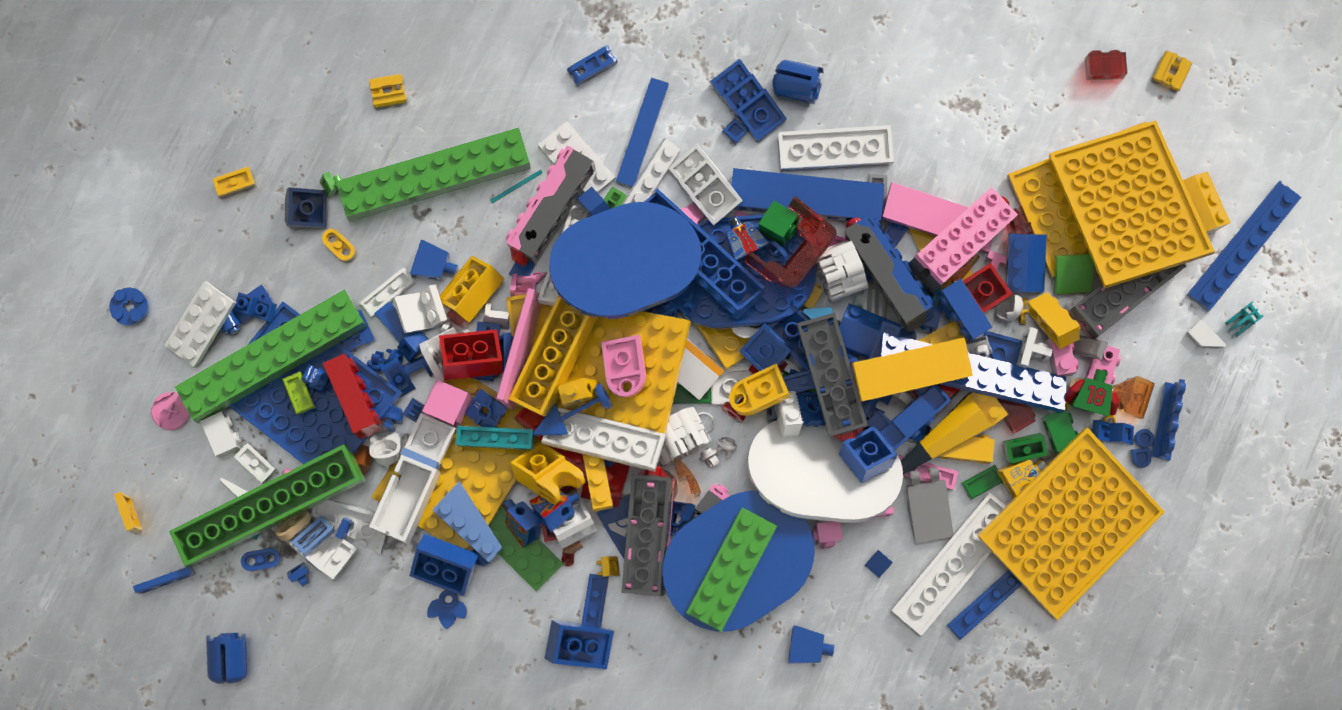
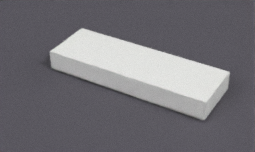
M403 267L359 302V304L373 318L376 316L375 312L389 301L392 303L394 297L402 295L416 281Z

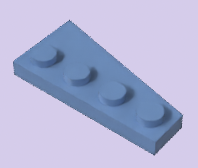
M459 481L434 507L433 511L490 563L503 547Z

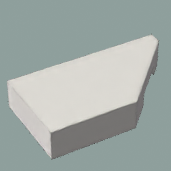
M1202 319L1187 332L1199 347L1223 348L1226 346Z

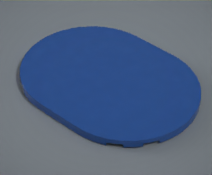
M650 202L627 203L582 219L568 227L558 237L552 248L549 261L550 278L554 289L561 299L569 306L581 311L582 314L591 317H608V319L623 318L667 302L682 294L698 274L701 262V245L692 225L676 211Z
M764 215L739 216L738 218L741 224L751 221L759 231V222ZM735 217L722 218L715 225L710 220L698 223L701 229L733 257L726 233L732 230L728 222ZM797 228L794 236L789 239L785 247H782L789 257L787 262H784L780 252L775 255L773 252L776 249L769 244L768 251L741 264L765 286L764 296L738 319L732 316L695 280L692 281L682 294L671 299V302L677 305V310L684 317L708 328L726 329L780 322L795 314L812 294L817 277V262L814 257V250L811 243L802 234V231Z
M745 491L725 498L691 520L673 537L663 562V582L668 598L674 608L692 624L706 630L721 632L686 612L742 507L777 525V528L722 632L744 628L789 600L805 584L814 562V539L805 518H798L781 512L774 505L768 504L759 495L758 491Z

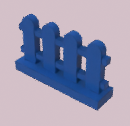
M1179 379V383H1164L1154 433V443L1151 449L1152 458L1165 461L1171 460L1172 451L1175 447V435L1179 427V414L1183 406L1182 398L1186 390V383L1183 379Z

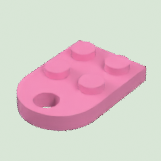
M635 335L601 342L606 381L610 390L621 397H632L638 394L646 382L641 336ZM626 382H631L632 384L629 392H624L623 385Z

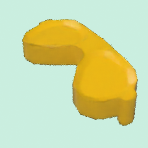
M1023 297L1024 307L1021 315L1018 317L1020 324H1026L1024 313L1029 314V310H1024L1029 298Z

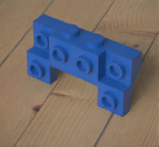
M936 384L914 389L918 397L891 421L879 410L867 421L868 427L875 426L895 451L909 437L911 439L915 438L921 432L919 428L924 424L926 427L935 420L933 416L951 401L946 393Z

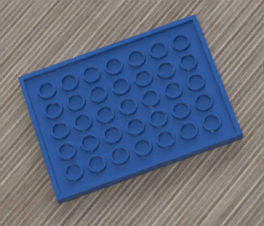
M282 301L275 310L272 321H266L248 344L300 314ZM336 344L229 407L297 460L305 464L343 444L350 446L354 454L368 437L360 440L353 433L329 378L321 391L308 387V383H306L316 408L300 415L296 414L282 379L301 372L303 375L308 365H312L315 369L319 367L327 374L323 363L345 354L348 358L351 357L355 361L359 369L357 375L363 379L367 387L364 392H367L368 396L371 397L374 403L372 410L378 413L381 420L385 412H387L391 405L393 406L403 393L340 344Z

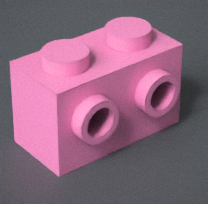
M1049 338L1046 344L1048 348L1053 349L1049 358L1052 373L1057 376L1066 377L1074 375L1077 372L1076 369H1078L1077 358L1073 356L1074 343L1059 349Z
M1107 346L1102 360L1091 358L1086 378L1093 379L1096 369L1107 371L1104 383L1113 385L1116 378L1114 373L1115 366L1118 367L1121 360L1119 355L1120 349Z
M840 522L816 523L811 531L816 546H821L822 549L835 546V543H840L843 540Z

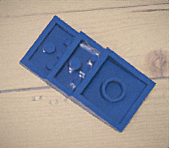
M741 59L736 60L709 81L729 109L749 130V133L756 141H759L787 119L768 91L763 89Z

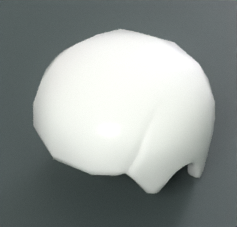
M1012 293L1009 299L996 307V316L1009 322L1016 320L1021 315L1024 307L1022 298Z

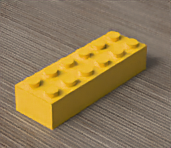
M558 295L509 400L546 417L560 396L558 386L567 382L598 316L591 317L582 314L581 311L566 304Z

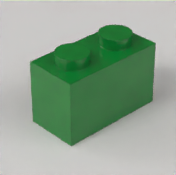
M1066 409L1063 413L1055 412L1041 418L1054 455L1060 453L1078 435V432L1074 431L1072 426V415L1070 412L1067 413Z
M1041 433L1003 441L1006 460L1010 464L1048 455L1045 437Z

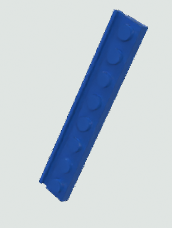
M1278 181L1187 293V296L1193 298L1197 304L1209 312L1302 197L1288 186L1282 184V181Z

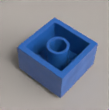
M875 426L857 434L856 438L845 440L839 452L840 457L861 483L893 467L897 457V453Z

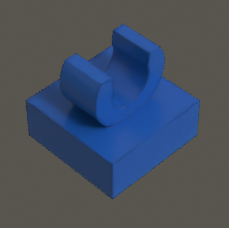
M412 398L403 415L416 423L420 414H424L422 412L424 404Z
M304 562L287 572L288 578L292 583L298 580L302 587L309 583L305 575L309 571Z

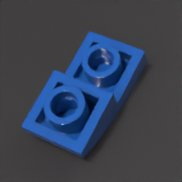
M239 292L233 310L271 322L277 304Z
M390 301L375 312L376 317L399 344L406 336L413 333H404L397 310Z

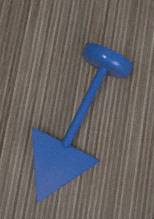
M599 383L594 387L597 395L595 399L563 416L560 415L555 404L532 435H569L563 422L565 419L599 401L605 409L612 408L613 404L603 385Z

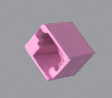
M436 380L422 412L457 429V426L461 425L466 415V410L473 398L463 390Z

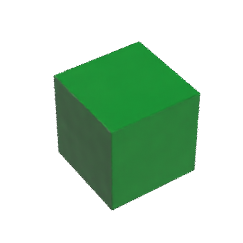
M773 200L759 222V232L769 240H774L780 246L785 247L797 230L799 216L796 212Z

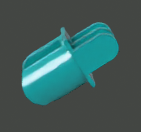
M1250 302L1225 322L1227 326L1239 316L1241 317L1240 321L1229 328L1231 331L1244 322L1247 324L1234 334L1235 337L1241 335L1264 317L1263 314L1261 315L1258 312L1259 309L1252 305L1253 302Z

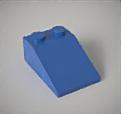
M551 620L545 659L553 664L607 669L614 631L573 622Z

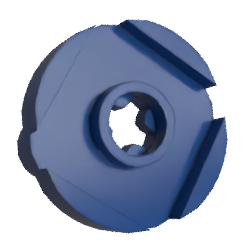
M127 287L115 291L110 300L109 310L112 318L121 325L135 326L147 317L149 302L141 291L136 288ZM128 302L134 305V309H130V312H127L125 308Z

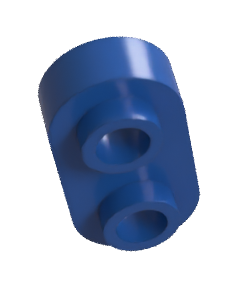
M273 548L249 551L242 556L241 565L250 572L274 568L280 563L281 555ZM270 555H274L272 562L268 561ZM251 558L255 559L254 565H249Z

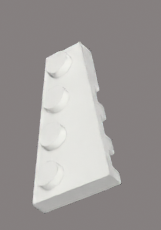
M331 499L313 507L311 512L313 517L318 519L322 516L337 530L342 518L352 519L347 536L369 547L376 553L382 554L386 535L369 527L375 512Z

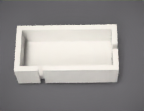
M401 455L394 470L398 475H401V478L399 479L397 476L392 475L369 527L409 545L441 473L435 468Z

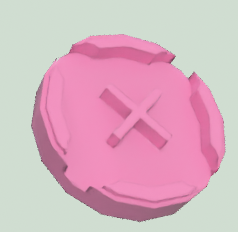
M174 392L161 394L155 399L151 409L153 421L157 426L165 430L174 431L180 429L190 418V414L180 396Z

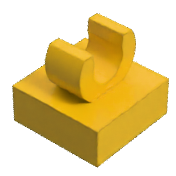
M618 556L601 557V560L596 562V565L602 564V571L597 572V575H603V577L620 576Z

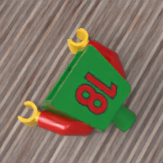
M1096 369L1093 379L1084 377L1073 384L1066 392L1065 409L1068 410L1071 403V406L1104 415L1105 422L1107 418L1111 417L1112 423H1115L1119 400L1113 385L1104 383L1107 371Z

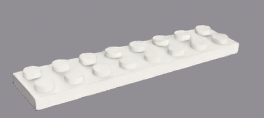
M989 493L892 608L891 612L919 636L925 633L992 552L977 536L1006 507L992 493Z

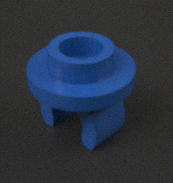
M386 349V352L390 354L388 359H382L384 363L398 358L402 364L403 355L401 350Z
M376 351L375 354H372L371 360L367 361V366L374 371H381L380 367L386 364L382 361L384 352Z

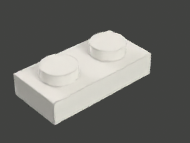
M248 443L234 456L262 484L276 471Z

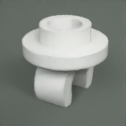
M728 437L719 439L718 444L720 446L717 449V454L719 455L721 450L725 449L728 452L726 458H729L732 451H735L737 448L735 441Z
M709 447L701 452L702 456L699 459L700 461L705 460L708 467H714L720 463L714 455L717 452L716 448L712 450Z

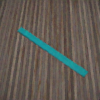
M540 169L490 200L491 203L496 202L543 172Z

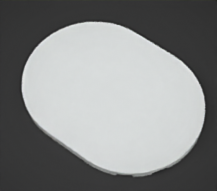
M778 420L766 425L756 435L751 444L747 461L750 480L758 490L759 495L768 504H772L780 509L781 512L794 517L844 523L868 521L870 518L886 512L898 497L903 481V470L897 454L893 467L861 483L839 455L843 442L834 437L829 438L826 426H802L799 436L781 437Z

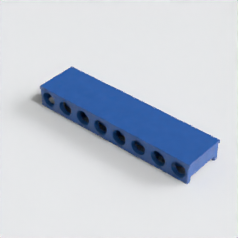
M733 168L731 186L743 200L733 210L766 213L774 200L796 212L799 217L848 222L853 218L863 219L870 214L873 219L877 218L879 222L881 221L885 184Z
M658 188L652 196L644 201L666 206L682 215L692 225L701 245L700 268L694 280L732 316L738 319L764 296L765 286Z

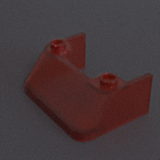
M794 196L788 207L803 218L799 222L797 230L805 241L783 267L773 261L765 263L751 251H749L744 259V262L767 280L788 288H794L801 282L837 235L833 225L796 196Z

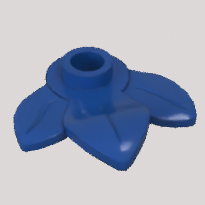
M444 590L438 599L433 600L429 604L427 616L428 618L439 616L442 626L448 629L454 624L456 617H466V606L458 600L456 593ZM451 596L452 602L447 603L445 598Z

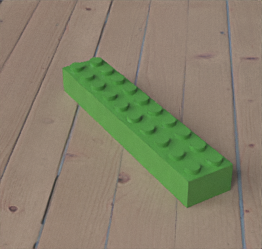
M515 128L336 181L345 215L348 221L351 222L531 169L520 130Z
M344 289L176 385L175 389L192 420L199 424L201 420L220 412L367 326Z
M343 444L169 532L184 566L193 567L364 482L365 478L350 446Z

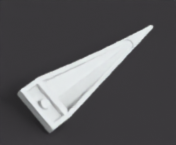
M220 478L221 483L236 497L247 493L242 488ZM309 523L296 533L291 540L285 542L313 568L333 581L355 554L357 548L346 540L335 537L336 535L332 533L309 555L304 557L291 541L310 526L311 523ZM278 524V525L272 527L271 529L275 532V531H276V528H277L280 524ZM318 527L317 529H315L311 534H313L314 532H316L320 527ZM307 536L301 543H299V545L305 542L309 538V536Z

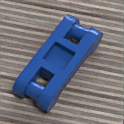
M606 45L567 68V71L574 77V82L578 86L606 68L614 66L618 60L615 56H612L610 47ZM604 56L606 60L602 62L600 57ZM583 68L585 73L580 74L578 70Z

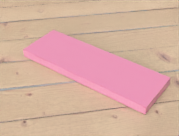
M892 182L881 219L937 237L969 207ZM993 238L979 251L988 253L991 249Z
M530 288L527 289L497 394V399L511 410H515L516 403L509 400V397L531 353L542 305L538 302L539 294L537 291Z

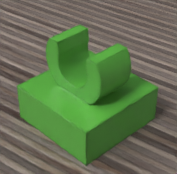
M330 172L322 174L319 181L322 188L326 190L328 198L335 195L338 189L336 181L342 179L340 175L332 177Z
M612 186L604 201L612 209L620 206L627 195Z

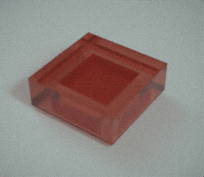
M452 309L448 311L447 317L449 320L462 328L467 325L466 320Z

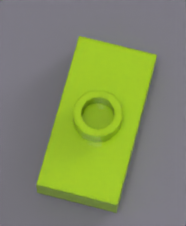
M301 372L282 379L297 415L316 408L306 383L301 380L303 376Z

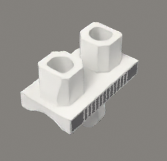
M987 336L972 341H965L968 353L987 358L989 354H992V348L989 345Z

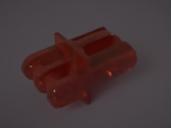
M1019 206L1018 210L1017 208L1013 209L1018 215L1009 223L1012 230L1011 233L1017 234L1016 232L1020 231L1021 234H1035L1023 206ZM1028 228L1029 232L1025 233L1024 229Z

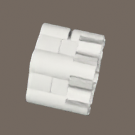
M846 240L814 252L817 262V275L825 293H827L828 300L833 302L868 289L864 267L852 241Z
M694 407L685 408L670 415L666 438L659 457L662 467L676 463V458L678 461L683 459V453L687 457L692 454L690 450L695 453L712 442L704 425L701 424L702 421Z

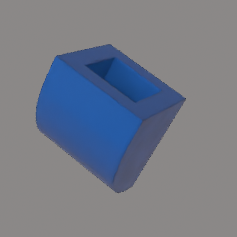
M422 331L413 332L401 341L397 349L401 350L402 355L410 362L422 354L419 344L428 340V338Z

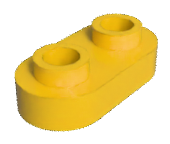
M328 229L323 233L322 241L324 245L339 260L349 262L355 257V248L337 230ZM335 237V242H329L330 238ZM349 250V254L345 256L343 251Z

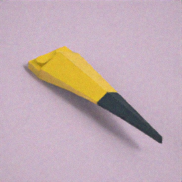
M975 392L971 393L901 460L903 475L993 427L1008 416V413L995 397Z

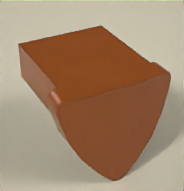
M361 445L353 454L363 475L369 471L374 459L370 456L369 447Z

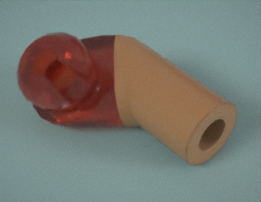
M580 541L563 548L561 557L563 565L567 567L573 565L575 552L583 548Z

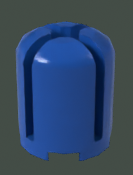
M787 59L782 60L775 69L777 74L773 76L772 86L774 93L780 97L815 105L814 99H818L822 86L819 76L820 73L824 74V68Z
M221 633L218 637L210 639V635H207V676L209 680L217 684H224V682L230 684L242 681L247 675L246 633L242 637H238V633Z

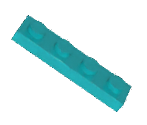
M457 426L456 446L533 450L534 435L532 434L535 431L533 429Z

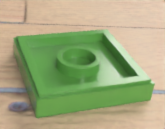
M1090 254L1055 256V294L1093 291L1094 263Z

